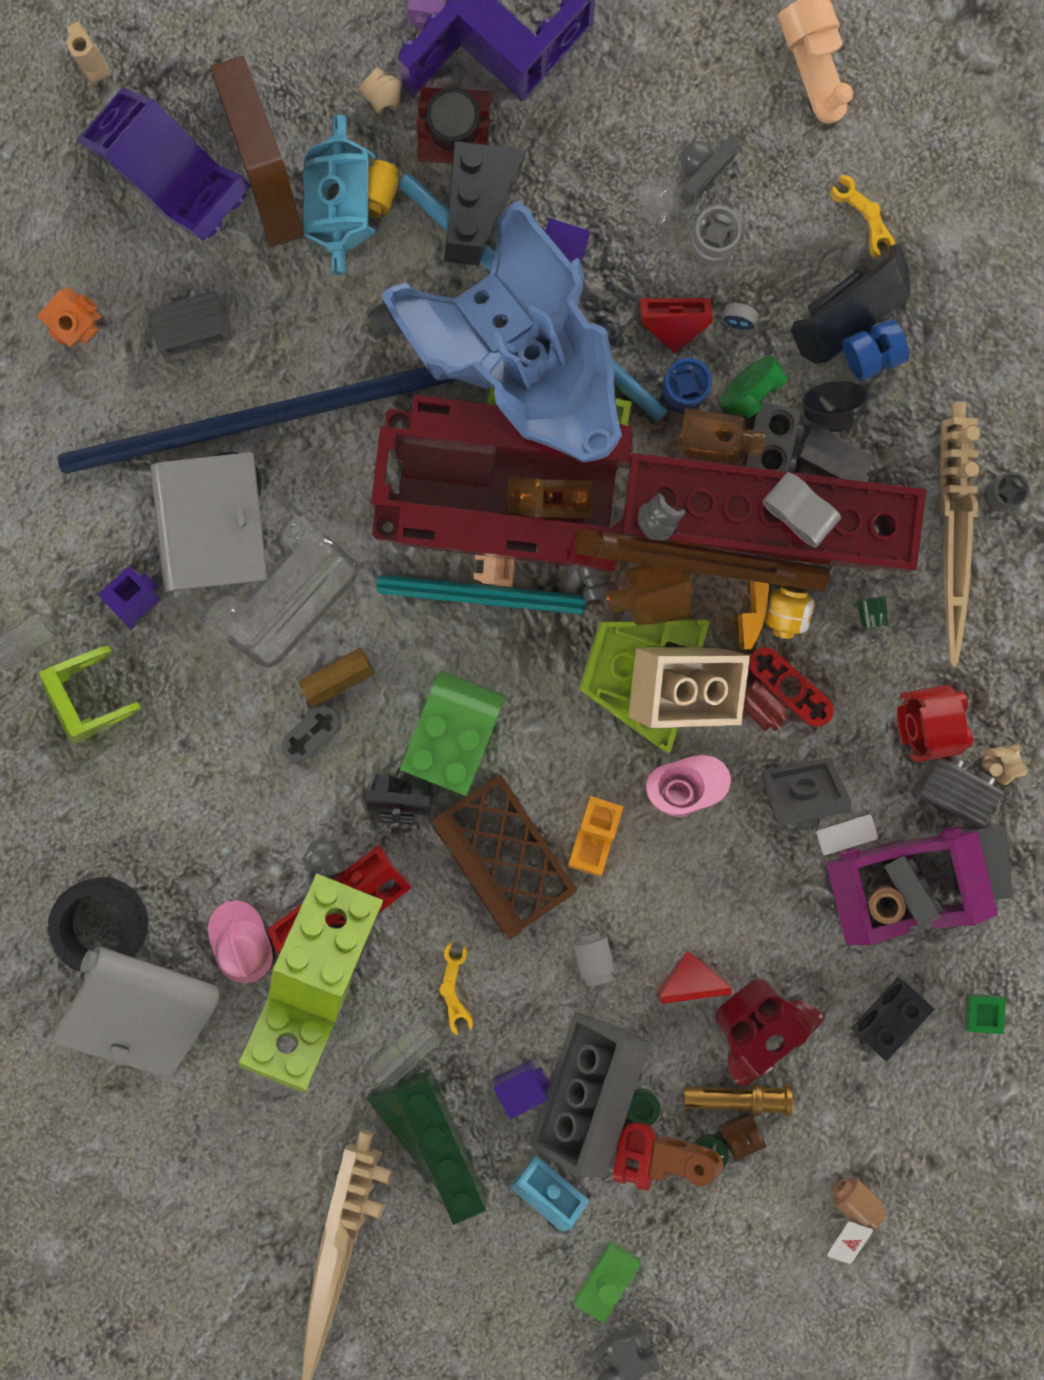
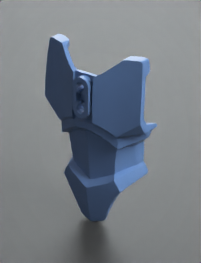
M516 201L512 203L497 220L498 237L489 276L460 296L454 298L438 296L415 290L407 283L393 286L382 293V298L391 315L431 375L436 380L457 379L485 389L491 386L494 389L497 406L524 439L556 449L581 462L608 457L622 437L615 402V375L609 340L605 328L594 323H588L578 308L583 289L582 283L585 279L580 260L576 258L570 263L556 244L537 224L531 212L521 202ZM500 319L501 323L505 326L498 328L496 320Z

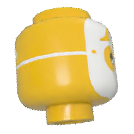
M781 586V588L775 589L770 593L764 621L769 627L774 629V635L785 639H792L794 634H802L808 630L815 602L808 595L809 591L807 589Z

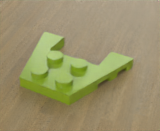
M710 621L599 622L578 690L658 748L671 753L678 727L649 728L628 718L636 648L665 647L666 642L682 647H703Z

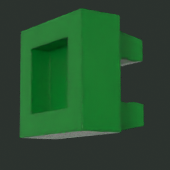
M966 994L964 1029L974 1033L1004 1034L1006 998L998 995Z

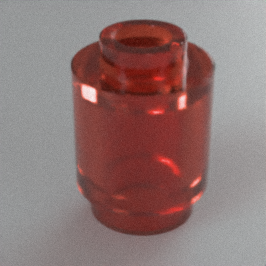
M755 679L746 687L743 712L763 731L769 728L776 731L789 718V715L785 713L789 706L766 683L761 685Z

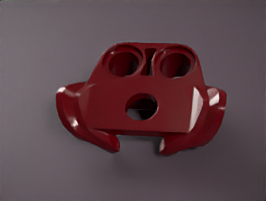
M753 980L722 1004L715 1015V1021L725 1035L731 1049L728 1053V1069L735 1083L739 1087H744L760 1076L770 1072L780 1059L795 1047L803 1045L809 1036L818 1029L824 1021L823 1014L808 1002L786 1000L778 995L766 980ZM781 1035L783 1042L779 1048L775 1050L766 1049V1042L771 1036Z

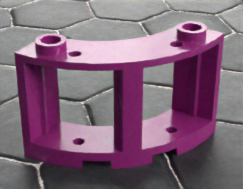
M961 827L946 828L939 831L940 835L893 843L860 851V848L842 850L838 852L839 858L826 862L845 944L873 945L887 939L909 934V927L918 926L907 904L904 916L896 923L883 924L877 920L871 921L858 871L860 867L889 859L895 861L902 856L907 857L908 860L913 859L915 862L914 854L950 850L963 902L942 905L943 910L939 911L942 917L931 923L933 929L953 926H974L997 916L998 912L978 831L962 832Z

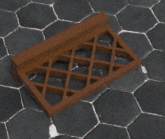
M501 774L429 820V823L505 938L509 940L578 891ZM497 784L505 795L503 810L484 807L486 792ZM480 796L479 805L469 804ZM509 802L516 813L508 811ZM463 807L478 809L474 830L461 828L452 814ZM482 811L502 814L498 835L479 831ZM507 816L520 818L524 823L522 840L503 836ZM464 832L473 834L471 843ZM528 833L531 834L535 842L527 841ZM478 835L497 839L493 859L479 857L475 851ZM502 840L521 843L517 864L498 861ZM526 845L539 847L543 852L544 857L541 869L522 865ZM548 861L555 872L547 870ZM483 862L492 863L491 872H489ZM497 864L516 868L512 889L500 887L495 881ZM521 869L540 873L537 893L518 890ZM545 875L558 876L566 889L555 897L542 895ZM503 891L511 893L510 902L504 895ZM516 895L536 897L533 912L521 920L514 910ZM541 899L550 900L539 907Z

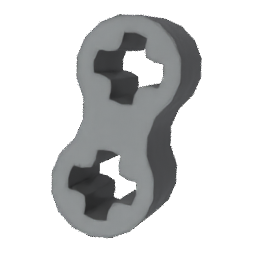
M787 472L762 501L771 514L784 522L801 540L814 548H817L841 519L840 514L834 507L821 499L803 480L790 472Z

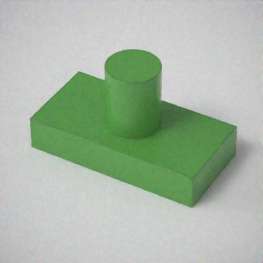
M610 1240L573 1299L574 1306L604 1324L641 1264L640 1258Z

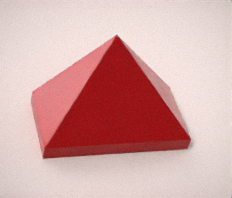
M640 298L641 323L673 353L679 351L713 323L710 298Z
M686 951L657 989L661 1004L732 995L729 983L689 951Z

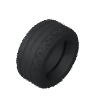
M109 877L87 879L68 888L54 903L48 919L49 941L57 957H60V960L69 965L70 968L80 971L82 960L89 951L78 940L73 928L74 911L79 902L89 896H98L109 900L122 914L125 925L124 938L115 952L134 957L142 947L148 931L147 910L140 896L126 883Z

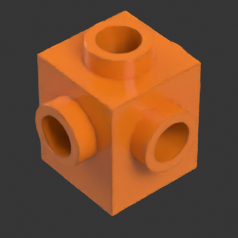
M69 286L58 291L37 315V318L49 328L48 332L52 338L62 345L67 344L71 348L79 342L86 345L97 334L99 329L95 325L102 316L96 312L97 306L91 299L84 294L78 295Z

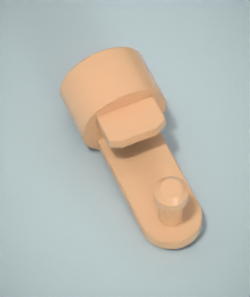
M795 0L778 14V20L788 49L794 53L815 115L824 123H835L845 115L847 103L853 98L852 87L847 83L840 82L831 53L836 52L843 44L838 32L840 25L831 0Z

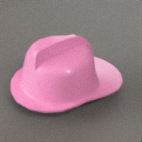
M708 755L688 757L656 768L649 775L646 783L647 796L652 805L661 812L673 817H686L695 811L713 806L722 801L729 792L731 785L730 772L725 764L715 757Z
M238 900L225 902L217 907L210 916L207 928L215 959L223 974L232 981L243 984L255 982L264 977L271 968L273 953L258 911L250 904Z

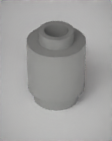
M590 931L578 935L579 941L573 943L580 977L585 978L587 986H595L612 981L614 979L612 972L615 970L607 936H600L599 931Z

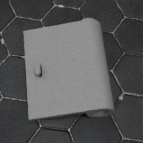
M248 452L152 464L151 474L164 593H171L172 599H185L194 597L193 591L200 590L203 587L268 581L254 453Z
M97 946L94 951L89 950L82 960L80 971L84 972V984L53 1033L51 1042L171 1078L214 1012L219 998V987Z

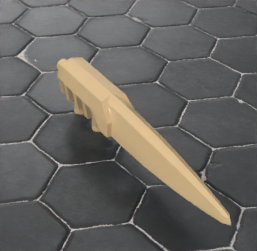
M952 402L951 418L942 421L940 435L938 503L940 515L943 516L945 613L949 663L953 668H955L959 660L965 627L971 574L973 517H978V502L974 494H977L978 486H972V478L978 476L979 466L972 462V460L979 456V451L973 450V442L979 440L980 430L976 427L978 426V418H966V402Z
M360 1130L357 1144L346 1145L315 1268L305 1334L302 1380H312L340 1298L354 1243H356L359 1228L365 1223L366 1216L364 1214L380 1219L384 1210L383 1204L374 1202L368 1197L370 1191L374 1188L375 1182L373 1180L388 1185L392 1179L393 1171L377 1164L378 1160L381 1159L382 1151L370 1147L374 1133L369 1130Z

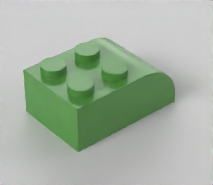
M441 670L431 689L400 770L467 796L506 695Z

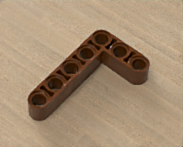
M244 55L210 65L217 91L251 184L270 248L304 238L286 168Z

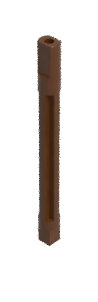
M578 529L573 542L576 553L580 555L821 592L825 590L831 576L829 569L823 566L607 532Z

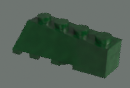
M431 1068L366 1097L437 1189L453 1225L486 1211L487 1195Z

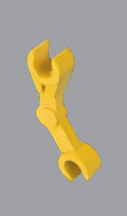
M841 175L838 182L845 185L848 192L840 193L833 186L829 192L830 196L836 202H848L863 214L869 226V251L871 256L877 259L880 256L877 243L884 242L889 251V246L894 245L895 240L882 223L879 204L871 202L855 189V182L851 177Z
M449 942L444 950L447 966L439 990L448 1006L450 1029L454 1034L459 1035L458 1027L455 1024L456 1019L465 1018L470 1030H472L473 1017L459 1001L455 991L459 965L466 960L467 947L464 945L460 958H452L449 953L452 942Z

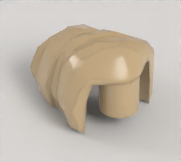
M379 67L375 68L360 84L359 91L368 102L370 101L375 112L383 115L385 107L391 110H396L400 107V94H403L404 90L403 82L394 76L388 75Z
M1014 744L1006 748L995 747L986 750L981 764L983 773L996 779L995 783L1000 786L1008 785L1015 778L1025 776L1028 771L1019 753L1021 745Z

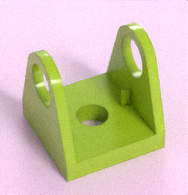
M109 645L89 651L39 672L40 683L72 745L141 710L139 703L136 702L94 720L89 717L80 721L62 686V683L71 679L70 676L110 656L113 652Z

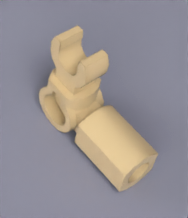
M78 21L66 27L70 34L66 44L76 62L85 72L90 83L93 85L111 76L110 69L100 50L92 42L81 23Z

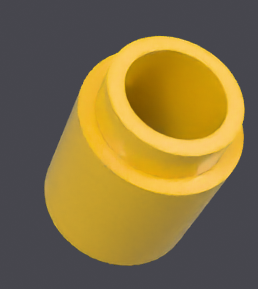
M373 160L371 166L368 167V216L373 218H380L381 215L390 213L400 182L397 177L399 170L386 161Z

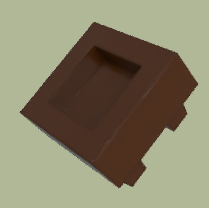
M750 1111L718 1125L734 1161L767 1147Z

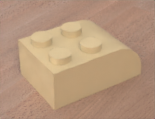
M705 647L636 648L628 718L649 728L742 725L750 655L731 650Z

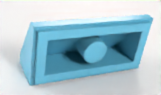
M537 1155L529 1161L509 1186L562 1232L571 1230L589 1202L584 1195Z

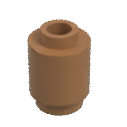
M886 883L877 886L872 891L869 900V910L873 918L878 922L893 924L904 916L906 903L897 887ZM891 897L895 900V903L891 907H885L881 903V898Z
M857 1177L843 1178L834 1187L833 1204L853 1223L875 1230L883 1222L886 1210L882 1207V1201Z

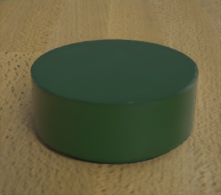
M636 1089L627 1118L631 1123L652 1125L660 1115L658 1098L648 1089Z

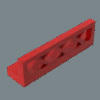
M380 845L376 846L347 868L346 871L333 879L336 882L383 900L379 913L412 889L409 881L394 867L388 854ZM391 878L398 883L388 891L379 892L380 887ZM303 903L267 929L278 954H280ZM338 913L329 914L325 918L328 926L340 924L339 928L346 924L344 917Z

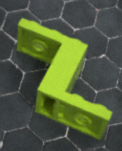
M316 873L274 965L268 999L241 1056L238 1067L306 1093L346 999L355 967L383 900ZM338 913L344 917L346 924L341 928L334 929L326 924L325 918L329 914ZM285 1036L293 1038L297 1043L296 1050L289 1054L280 1052L276 1046L277 1041Z

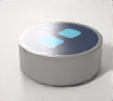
M729 303L724 307L721 320L730 328L751 331L756 327L759 314L749 305Z

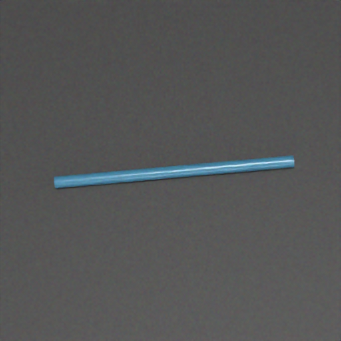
M407 173L399 182L398 187L446 230L448 208L410 173ZM487 246L481 263L491 272L495 251ZM612 359L615 375L614 385L657 424L667 414L668 410Z

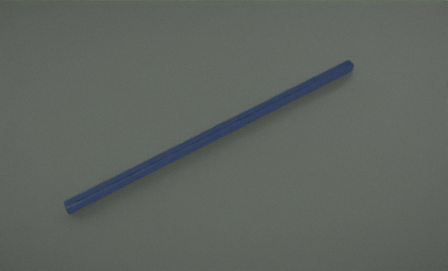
M426 367L62 453L58 455L57 460L61 472L68 474L458 380H436Z

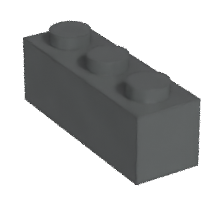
M902 856L884 866L920 927L923 928L942 917L939 911L943 909L936 898L932 899L928 891L931 889L924 878L920 880L916 873L919 868L913 859L908 860L907 857Z

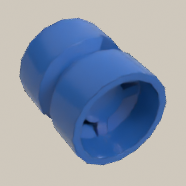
M893 319L871 327L870 334L862 331L843 339V351L847 364L858 381L866 380L881 373L882 366L888 370L909 360V348L905 335L899 324Z
M682 358L674 362L668 369L661 386V397L665 405L672 411L680 414L690 413L698 409L707 397L712 385L711 373L708 367L700 360L694 358Z

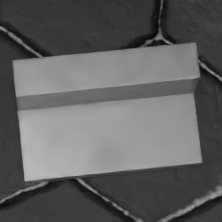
M813 424L796 456V463L819 476L867 482L869 477L866 475L876 456Z

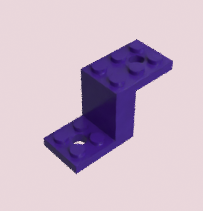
M447 0L446 6L439 13L434 12L428 17L419 36L415 40H408L402 46L398 55V64L403 88L415 97L461 46L523 102L592 26L595 0H562L560 4L561 9L553 18L548 16L542 21L536 31V35L497 0Z
M123 87L77 139L87 151L106 160L166 219L202 241L207 237L214 236L220 230L223 224L221 220L230 210L238 208L246 198L245 192L251 187V184L242 175L218 165L154 99Z

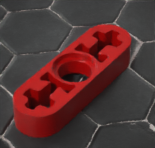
M763 647L755 649L750 653L748 667L750 674L803 722L811 726H823L831 720L834 713L832 702L775 650ZM758 655L760 657L769 655L772 658L769 661V665L776 671H779L781 666L785 668V671L775 678L773 685L768 681V679L774 677L773 674L766 669L760 672L756 669L759 665V662L756 660ZM789 676L797 679L800 686L798 693L793 697L785 696L780 688L782 680ZM807 689L811 692V695L806 698L811 703L819 704L821 702L823 704L821 712L824 715L822 718L815 716L811 719L809 717L811 709L805 703H800L799 708L795 705L796 702L805 696Z

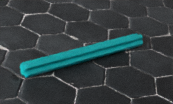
M379 575L376 585L377 592L385 595L583 614L585 611L584 596L577 594Z

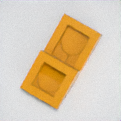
M749 581L751 613L737 615L739 650L752 649L759 636L767 610L768 583Z
M593 796L589 797L567 867L597 877L602 876L624 806Z

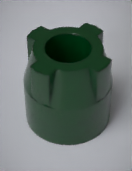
M875 597L857 601L861 628L868 629L889 625L886 597Z

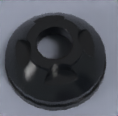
M844 381L817 385L809 389L802 397V408L805 417L819 426V428L827 429L830 432L844 431L846 427L853 425L866 412L868 404V393L865 388L856 383Z

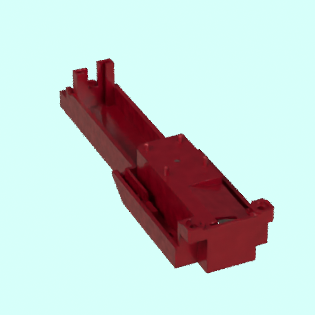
M414 395L412 411L389 409L386 412L385 427L380 426L371 505L375 510L372 535L377 541L397 542L398 546L614 572L617 560L596 558L576 553L573 542L577 530L607 532L648 539L638 525V511L643 504L648 503L656 494L660 493L664 496L667 505L675 510L681 507L685 510V514L678 522V526L670 538L657 541L758 557L862 568L873 571L878 569L900 572L917 570L926 489L792 473L803 480L816 495L834 507L841 516L840 521L817 548H814L801 540L784 522L771 514L762 503L787 472L639 453L629 455L632 448V427L619 424L622 437L608 457L588 462H581L556 449L524 439L499 407L493 404ZM401 421L405 424V428H395V424ZM389 451L392 459L402 460L399 494L393 493L390 484H385ZM620 467L629 468L624 516L615 525L610 527L616 471ZM547 492L553 493L554 498L552 500L545 498ZM387 522L393 525V529L390 532L383 530V525ZM874 525L878 527V533L875 531Z

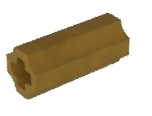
M358 648L298 681L307 701L312 708H315L376 673L363 649Z

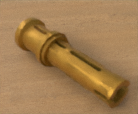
M760 1083L751 1085V1088L684 1086V1109L751 1111V1114H755V1116H761L762 1113H784L785 1117H792L791 1084H785L784 1088L762 1087Z

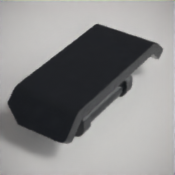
M900 244L890 245L888 257L870 270L864 264L858 265L853 269L851 275L822 298L814 300L808 305L812 317L794 321L791 327V333L801 356L814 364L828 362L843 350V339L862 331L866 332L910 296L909 270Z

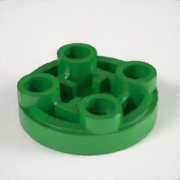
M766 356L753 362L729 383L720 397L719 406L728 416L743 414L745 418L752 417L761 409L763 405L761 400L769 392H775L780 389L787 381V376L782 372V365L773 356Z

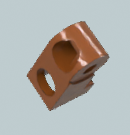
M666 1135L654 1142L650 1178L663 1181L670 1175L675 1174L687 1177L692 1184L703 1187L710 1184L722 1173L723 1161L721 1156L713 1149Z

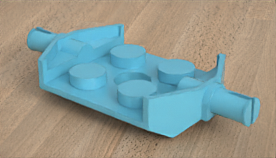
M344 115L332 116V136L327 137V141L311 147L304 157L303 234L308 239L326 247L327 251L332 253L331 274L346 275V254L348 250H352L375 233V229L368 226V157L375 159V155L366 148L348 140L346 137L347 117ZM338 183L339 192L337 196L332 200H328V190L333 184Z

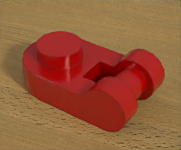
M632 1123L622 1130L613 1171L614 1182L621 1184L631 1182L636 1184L638 1189L645 1191L650 1189L653 1178L649 1177L654 1142L657 1141L655 1131L650 1125ZM630 1159L639 1161L638 1169L631 1168Z

